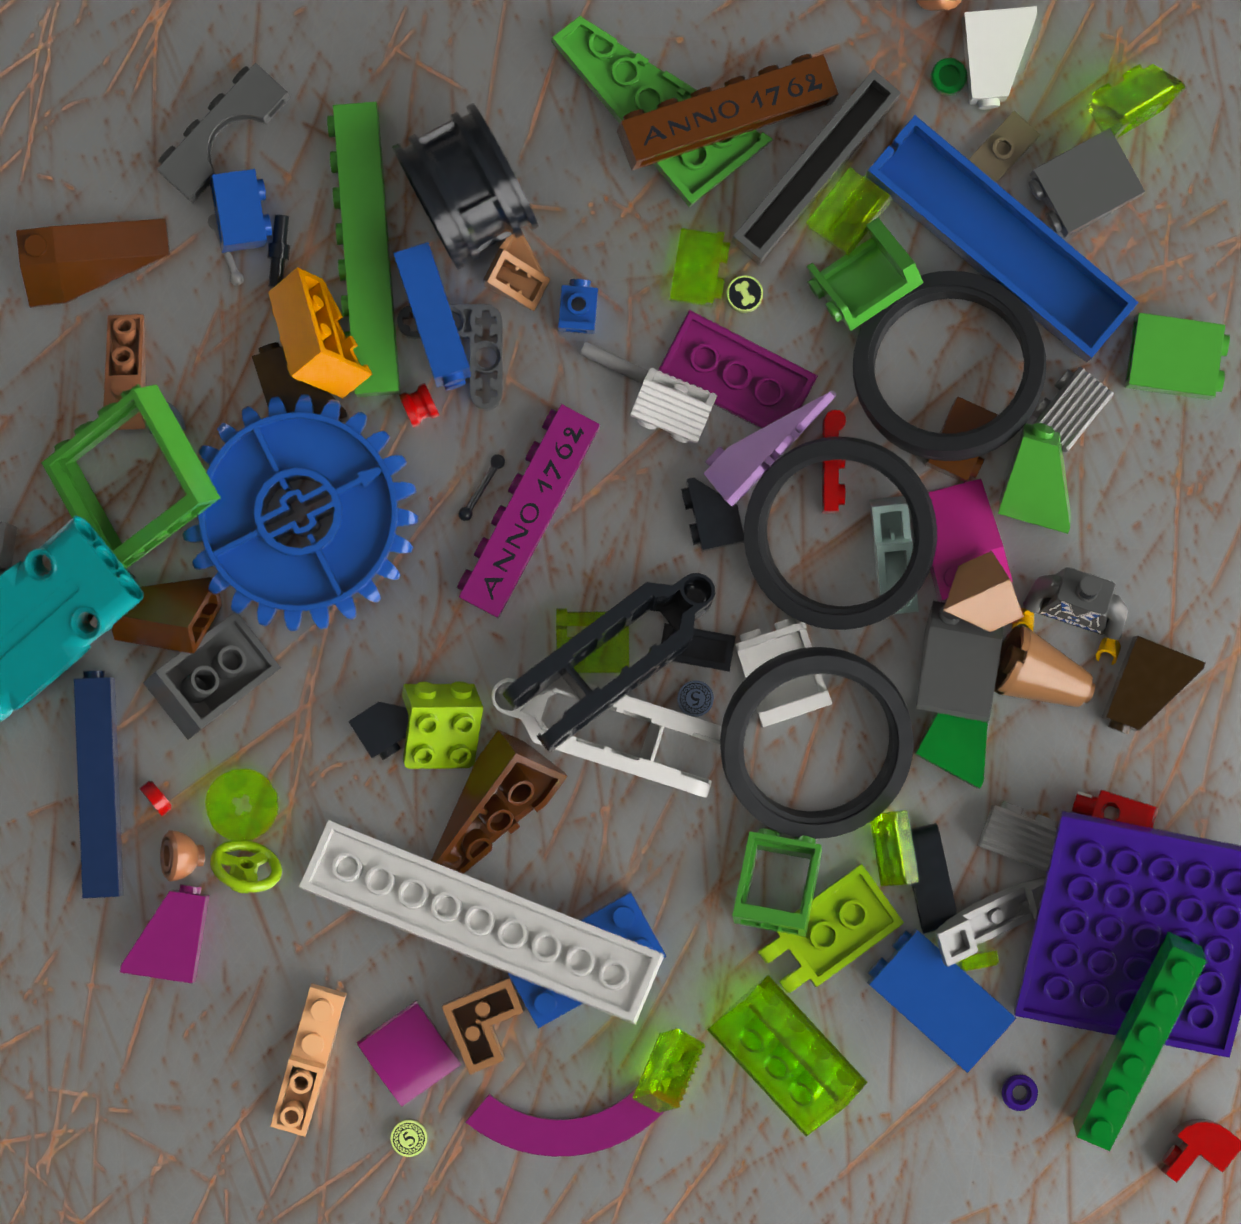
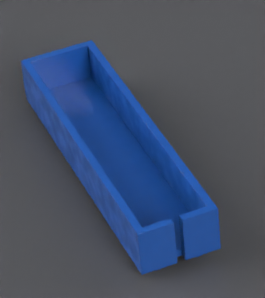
M916 115L897 135L892 145L886 148L867 171L865 177L981 275L998 282L1015 294L1037 322L1086 363L1097 353L1139 303Z

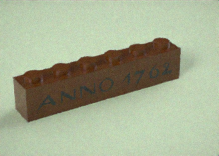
M810 53L793 59L791 61L792 65L779 68L778 65H771L758 71V76L745 79L744 76H738L724 83L725 87L713 91L711 87L701 88L693 92L689 99L678 102L677 98H672L659 103L656 110L644 113L643 109H639L624 115V120L618 126L617 134L631 171L833 104L839 93L824 54L813 58Z

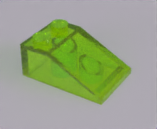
M1139 64L1122 75L1125 81L1113 88L1110 83H1107L1091 93L1093 100L1087 105V109L1101 132L1111 128L1114 136L1118 139L1169 108L1186 87L1181 80L1154 64L1144 69Z

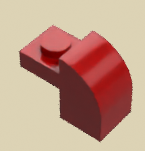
M1207 1119L1188 1120L1172 1131L1183 1142L1179 1147L1174 1144L1162 1158L1164 1166L1160 1170L1177 1183L1200 1155L1223 1173L1241 1151V1140L1214 1121Z

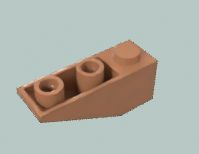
M144 314L108 315L103 407L120 401L122 399L120 394L123 391L132 389L137 384H140L141 387H146ZM139 411L117 430L145 429L146 422Z

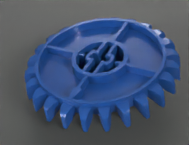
M302 394L299 397L294 413H287L284 403L276 396L270 399L268 406L269 417L261 419L254 409L247 406L242 409L244 429L238 432L232 426L221 423L218 426V432L225 445L220 450L212 446L202 445L198 450L202 459L210 465L206 473L217 490L220 499L198 515L199 524L185 530L182 534L183 540L192 543L203 542L205 549L194 558L192 565L196 570L208 569L213 566L218 570L209 585V590L212 594H219L230 586L236 589L231 604V609L235 613H242L252 601L259 603L257 618L260 625L267 627L274 618L277 609L284 610V620L290 631H298L303 611H310L316 625L320 629H327L329 626L330 606L336 605L346 618L352 620L357 617L356 606L352 597L357 592L372 602L378 603L381 600L380 592L372 581L376 574L392 580L400 578V572L387 557L390 552L409 554L413 551L414 547L412 544L397 535L396 531L397 527L418 523L419 517L415 513L398 508V501L406 499L417 492L416 486L407 482H393L391 476L399 472L407 464V461L401 455L381 458L379 453L387 445L390 436L386 431H380L365 439L361 434L366 426L367 415L363 412L356 413L343 424L339 421L341 404L338 400H330L325 405L321 415L314 414L312 399L308 394ZM302 479L315 481L323 486L305 494L301 490H293L290 482ZM280 488H283L287 493L279 499L281 507L268 513L269 503L274 494ZM331 495V502L306 514L310 521L306 526L302 527L299 522L294 520L271 532L270 525L295 513L291 506L295 501L299 500L301 504L307 507ZM334 513L331 527L327 534L319 540L314 535L322 527L319 520ZM296 533L301 537H308L311 545L303 548L286 547L279 541Z

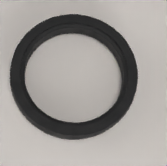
M937 271L920 275L923 284L862 324L853 355L855 390L859 402L873 426L887 440L900 449L922 458L939 461H958L975 458L989 453L1008 442L1024 427L1032 416L1040 399L1046 377L1044 343L1039 328L1027 307L1015 294L998 282L978 274L963 271ZM940 299L971 301L995 312L1015 333L1024 358L1022 380L1010 404L990 422L978 428L960 433L931 432L906 422L888 406L875 378L877 352L881 341L890 327L911 309Z
M820 438L801 444L786 452L766 470L758 481L749 500L745 515L744 546L746 557L752 574L762 591L786 614L808 625L824 629L848 630L861 628L880 622L895 614L922 587L929 574L936 552L937 524L935 511L928 491L919 476L894 452L881 445L859 438ZM850 460L865 464L879 471L901 492L912 516L914 543L911 558L905 572L899 581L886 593L866 603L852 606H833L804 596L794 589L781 575L770 552L767 526L770 510L776 495L792 475L809 465L821 461Z
M808 647L792 650L768 660L755 669L733 694L724 714L720 735L723 770L733 793L741 804L760 822L780 833L799 838L803 835L813 839L831 838L850 833L865 826L884 812L899 794L906 781L914 748L913 730L907 706L891 680L867 660L853 653L829 647ZM811 674L841 676L866 688L882 705L889 728V745L886 759L872 784L850 802L823 811L795 810L773 801L754 784L748 774L744 759L746 729L758 705L780 685L792 679Z

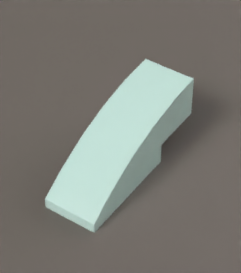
M903 496L869 500L879 596L891 589L902 577L913 550L909 507ZM917 593L895 614L919 612Z

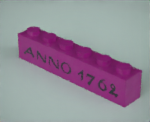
M561 404L558 411L551 409L542 425V428L547 430L541 443L534 441L525 457V460L530 462L524 475L516 474L508 489V492L513 494L507 507L500 505L491 521V524L496 526L490 539L482 538L474 553V556L479 559L473 571L465 570L456 587L462 591L459 595L460 599L498 619L600 429L599 423Z

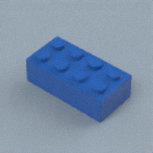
M631 891L580 919L582 922L660 952L664 956L663 959L667 957ZM508 973L538 1028L583 1004Z

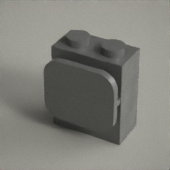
M1111 128L1033 169L1030 173L1032 180L1028 182L1035 198L1038 201L1043 199L1050 212L1046 213V217L1052 229L1056 233L1061 231L1064 238L1108 216L1113 211L1141 197L1145 192Z

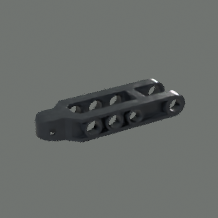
M691 573L674 585L646 582L519 677L502 695L514 709H518L562 677L580 701L565 711L562 719L550 727L543 735L540 733L537 735V738L548 752L556 749L690 647V641L693 638L694 621L705 614L711 607L716 593L715 585L709 577L701 573ZM649 610L659 611L673 627V635L659 646L656 643L651 646L648 654L631 667H628V665L623 667L619 676L602 689L597 687L592 691L574 667Z

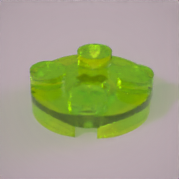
M247 768L231 770L216 778L209 787L205 800L207 816L212 827L223 837L234 841L253 840L265 834L273 826L279 812V796L272 782L262 773ZM245 794L250 797L248 803L252 806L250 812L243 811L241 815H238L235 812L237 806L232 802L235 797L241 799Z

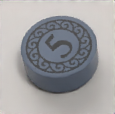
M694 680L685 683L680 688L677 702L679 708L686 715L699 717L711 709L714 696L711 688L706 683Z

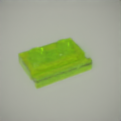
M850 167L808 219L806 225L838 250L849 256L867 234L868 228L866 225L879 218L893 199L887 192Z
M908 811L882 812L870 822L880 885L894 886L919 882Z

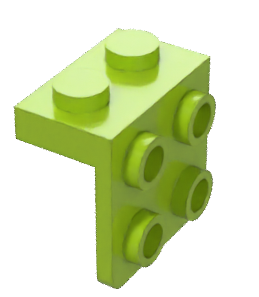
M461 681L453 682L452 684H432L430 682L403 684L402 698L409 715L403 754L405 767L408 769L471 768L476 760L483 714V704L475 684Z

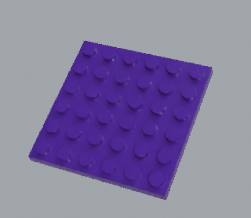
M1061 811L1014 1008V1015L1116 1036L1167 933L1170 932L1202 946L1207 962L1164 1045L1230 1058L1241 1016V846Z

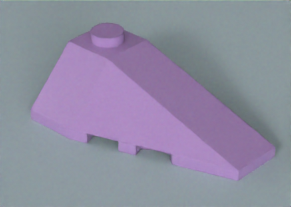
M831 390L732 444L726 450L718 447L706 460L710 467L704 475L725 501L733 506L834 400L837 394Z

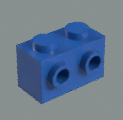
M255 169L213 174L210 180L221 252L265 247L267 236L272 235V227L269 214L263 215L261 201L266 200L263 179H257Z

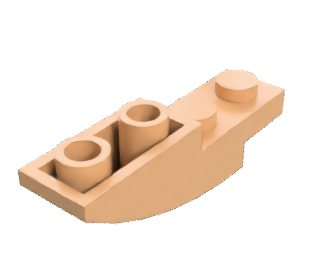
M311 984L270 1127L306 1136L330 1058L347 993Z

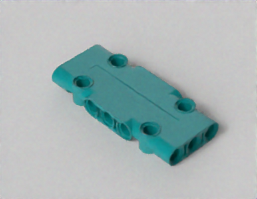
M74 516L44 544L29 552L24 561H19L0 576V722L9 718L13 711L20 709L87 653L92 647L90 645L92 642L111 630L114 623L143 599V592L139 585L93 527L82 517ZM43 555L47 556L51 562L50 570L43 564ZM89 613L95 616L97 628L90 624L88 619Z

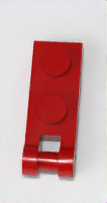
M835 409L826 414L822 422V438L839 437V432L846 424V416L843 412ZM846 460L822 461V514H836L839 511V505H845L846 488L845 483H839V469H845Z

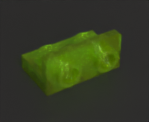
M681 228L670 301L713 307L714 298H722L725 278L718 277L720 263L727 264L730 242L723 241L725 232L717 231V233Z

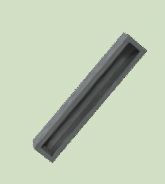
M873 69L734 234L732 243L760 265L894 106L901 92Z

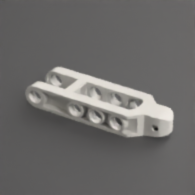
M560 677L523 706L514 709L502 694L516 679L507 678L498 682L492 690L491 699L493 705L501 713L521 719L532 742L540 745L543 744L539 741L537 735L539 733L543 735L549 729L546 728L542 720L548 697L559 693L580 700L565 680ZM587 683L592 691L598 687ZM625 696L610 707L609 710L650 723L640 757L572 736L555 749L707 798L712 780L656 763L654 759L664 727L720 745L721 726Z

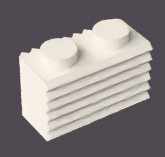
M650 368L630 416L636 418L637 422L645 428L656 429L658 427L670 432L671 437L679 442L689 443L692 441L697 444L717 395L710 393L708 390H703L701 387L690 385L688 382H683L681 379H676L674 376L656 371L655 368Z

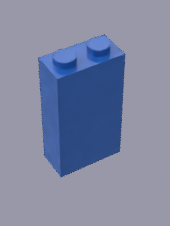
M429 242L393 253L436 387L444 386L447 391L465 385V379L471 377L470 367Z
M914 929L911 933L905 930L892 944V947L896 949L887 960L881 957L868 971L871 978L867 983L968 1073L1016 1018L958 965L954 963L948 967L945 966L939 948L919 930Z

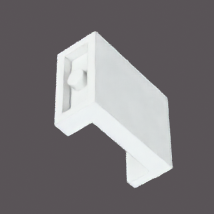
M792 617L775 623L776 631L762 635L761 630L756 629L739 635L741 642L734 646L745 679L760 665L780 654L812 647L806 630V624L803 622L796 623L795 618ZM811 674L792 679L774 689L758 705L756 712L761 727H765L831 705L832 701L828 690H826L822 675Z

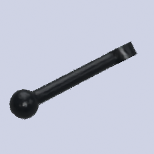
M496 454L491 458V467L467 506L459 510L458 516L461 520L468 521L472 518L474 506L497 469L503 468L505 464V459L502 455Z

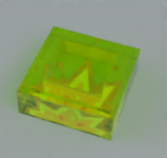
M995 949L979 951L959 961L960 968L964 971L996 966L999 963L997 950Z

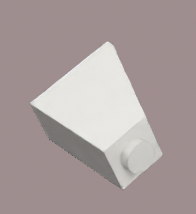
M1037 6L964 12L961 21L969 105L978 104L979 109H993L1000 107V102L1006 101L1038 13Z

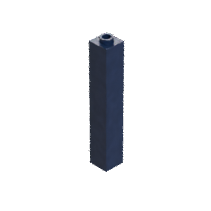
M83 671V678L74 679L82 898L124 896L115 678L105 677V671Z

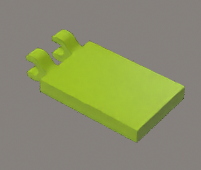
M859 864L813 898L806 937L775 931L779 937L761 948L758 953L765 963L769 964L786 950H789L800 967L783 977L779 982L787 993H791L807 980H810L814 987H818L903 925L904 922L865 867ZM799 908L798 910H796L795 912H793V913H798V914H799V913H800V908Z

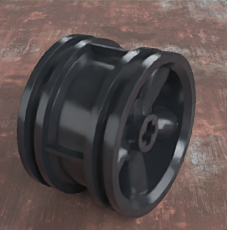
M474 103L466 106L469 114L461 117L458 112L450 115L451 121L419 138L415 134L408 137L411 145L402 149L399 143L392 146L417 198L458 270L465 267L462 259L471 256L473 261L481 258L479 252L513 234L516 239L523 236L520 228L527 224L531 230L539 227L534 212L511 166Z

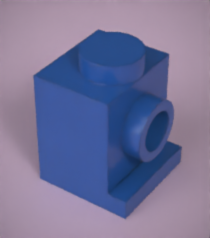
M570 279L569 285H562L558 323L559 332L595 334L598 288L591 287V281ZM576 298H581L585 301L586 305L581 311H576L571 306L572 301Z

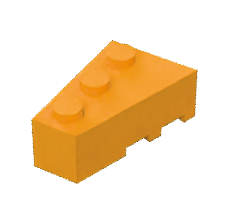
M297 267L268 292L272 313L276 319L280 334L279 339L287 360V369L291 377L343 399L373 375L368 365H360L353 351L358 346L354 337L345 336L338 322L343 316L324 279Z

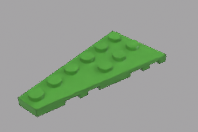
M581 16L572 21L551 39L552 44L619 124L624 120L623 116L632 111L643 109L644 113L658 109L657 105L665 100L677 98L678 102L691 98V94L697 91L668 71L663 72L648 62L649 59L638 52L635 54L619 44L616 38ZM753 130L654 163L653 165L687 206L691 207L770 144L773 138L763 132L759 133Z

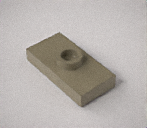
M1013 111L968 160L997 183L1040 137V134L1017 112Z

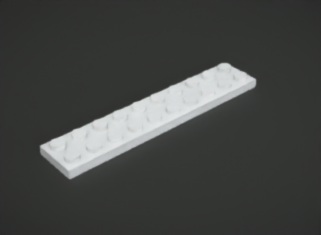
M330 820L326 824L299 886L304 891L633 1024H636L664 957L660 952Z

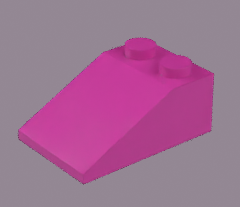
M982 479L928 492L935 511L937 524L936 552L930 572L938 601L947 600L959 565L990 551L994 553L1011 582H1013L1005 550Z

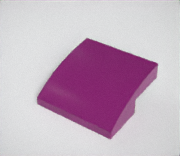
M417 1001L407 1006L357 1042V1045L401 1107L461 1065L458 1057L440 1035L437 1027Z

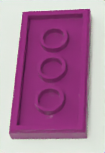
M691 310L688 311L658 369L663 374L674 376L676 379H681L690 385H695L703 390H708L710 393H715L717 395L714 402L715 406L760 429L802 407L818 377L816 374Z

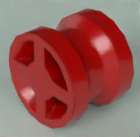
M425 383L419 385L415 392L399 394L413 428L419 426L425 418L430 417L434 419L440 416Z

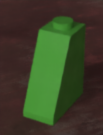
M1026 423L1022 429L999 499L998 514L1068 534L1071 523V509L1060 433L1054 431L1052 427L1046 424L1035 423L1031 425Z

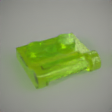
M556 608V650L573 638L567 637V626H589L607 611L567 612V608ZM629 626L621 631L618 636L613 637L577 664L574 669L578 673H620L623 667L626 665L629 667Z

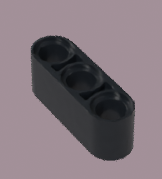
M937 823L901 830L903 849L923 934L935 932L947 920L957 914Z

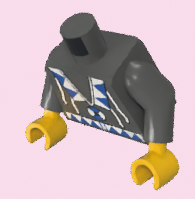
M1066 567L1054 575L1041 576L1034 582L1023 602L1024 608H1021L1023 618L1012 622V628L1019 624H1025L1026 627L1033 631L1034 613H1038L1100 635L1104 634L1106 637L1100 641L1096 652V660H1100L1102 652H1108L1113 656L1111 665H1114L1121 650V644L1118 640L1122 637L1128 610L1122 599L1114 594L1115 583Z

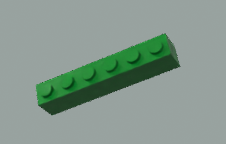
M1170 932L1167 933L1073 1120L1077 1138L1107 1151L1111 1150L1207 962L1202 946Z

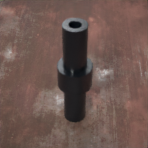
M275 215L272 243L268 244L267 258L271 259L268 285L270 288L275 287L284 279L285 261L289 260L290 245L287 244L289 216Z

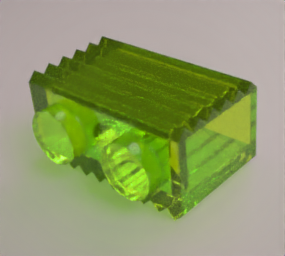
M677 1028L660 1033L635 1090L633 1099L657 1113L681 1107L680 1101L684 1100L682 1095L687 1094L685 1088H688V1082L692 1081L691 1075L695 1074L693 1069L697 1068L696 1062L700 1061L699 1056L703 1055L701 1049L706 1048L705 1044Z

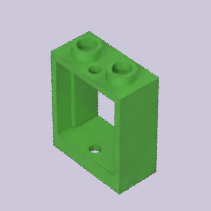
M761 828L758 833L749 831L732 915L734 923L806 937L822 856V845L816 844V839L803 835L800 838L794 837V839L780 837L779 832L771 829ZM758 850L810 859L799 914L747 904Z

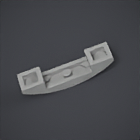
M1046 876L990 895L965 908L941 925L934 933L944 965L948 967L979 952L977 945L1031 919L1036 920Z

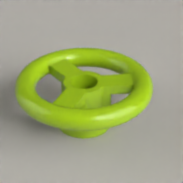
M231 840L224 842L214 849L210 857V866L217 879L239 893L268 890L278 883L282 875V866L278 857L269 848L253 841ZM231 851H248L255 853V855L251 857H236L227 853ZM268 862L271 867L270 875L258 881L257 871L259 866ZM221 864L230 866L229 873L223 869Z

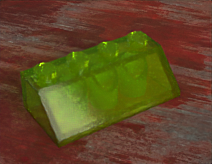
M769 975L746 992L707 1029L806 1137L847 1107L868 1083Z

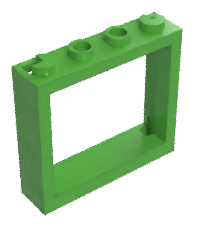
M137 384L132 389L123 391L120 394L122 397L120 401L101 408L97 412L99 417L96 420L86 422L74 430L75 436L72 439L56 444L54 446L55 452L41 462L71 517L79 516L85 519L125 569H128L220 499L217 490L157 384L141 387L140 384ZM140 411L184 489L186 496L122 544L76 461Z

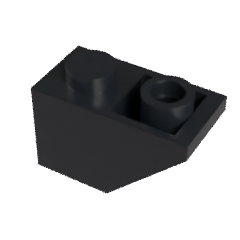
M696 478L687 479V488L681 489L685 510L692 509L695 523L689 524L693 545L700 544L701 550L704 552L744 543V532L738 505H729L721 494Z
M377 702L348 722L371 758L380 755L382 760H385L401 749L398 743L406 738L409 715L406 707Z

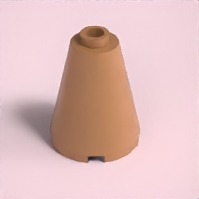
M1020 625L1019 628L1015 626L1002 642L1000 651L1002 659L997 670L994 692L999 695L1077 708L1083 703H1088L1093 697L1095 683H1092V674L1028 627Z

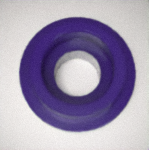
M1016 1074L1005 1080L1002 1085L1001 1096L1004 1103L1010 1109L1025 1111L1035 1104L1038 1098V1088L1030 1077ZM1016 1086H1023L1026 1090L1025 1096L1021 1099H1016L1013 1096V1089Z

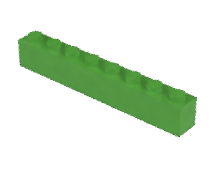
M377 102L333 105L334 115L327 116L329 137H335L336 151L330 152L331 172L338 173L339 187H333L334 209H341L342 223H336L335 229L337 245H344L345 259H338L340 281H346L347 295H341V307L343 317H349L350 331H344L346 337H354L358 346L353 351L360 365H368L373 374L355 388V395L357 397L401 394L379 108Z

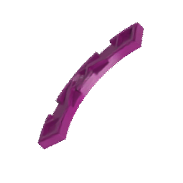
M643 1080L622 1100L598 1113L569 1119H547L531 1116L513 1109L489 1093L466 1123L489 1139L517 1151L551 1157L577 1156L608 1149L630 1139L657 1120L671 1103Z

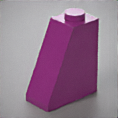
M180 884L179 890L169 891L122 962L120 973L191 984L196 982L210 895L201 894L202 887Z

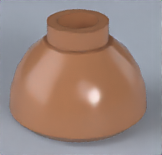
M169 830L164 835L160 849V863L162 873L168 881L183 879L190 875L196 867L204 865L205 850L203 845H196L191 837L179 831Z

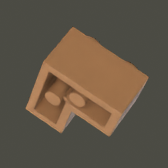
M510 977L442 1005L469 1075L504 1061L505 1056L492 1025L521 1014L525 1010Z

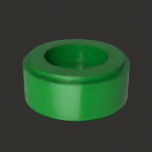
M944 58L934 65L930 75L931 84L942 95H955L966 84L967 70L959 60Z

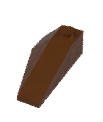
M166 219L62 225L16 230L20 269L30 308L67 304L96 288L99 289L119 277L133 273L170 255Z
M497 730L478 756L431 861L464 874L492 851V843L507 831L510 834L515 832L520 827L518 822L533 809L539 812L545 807L568 776L523 740Z

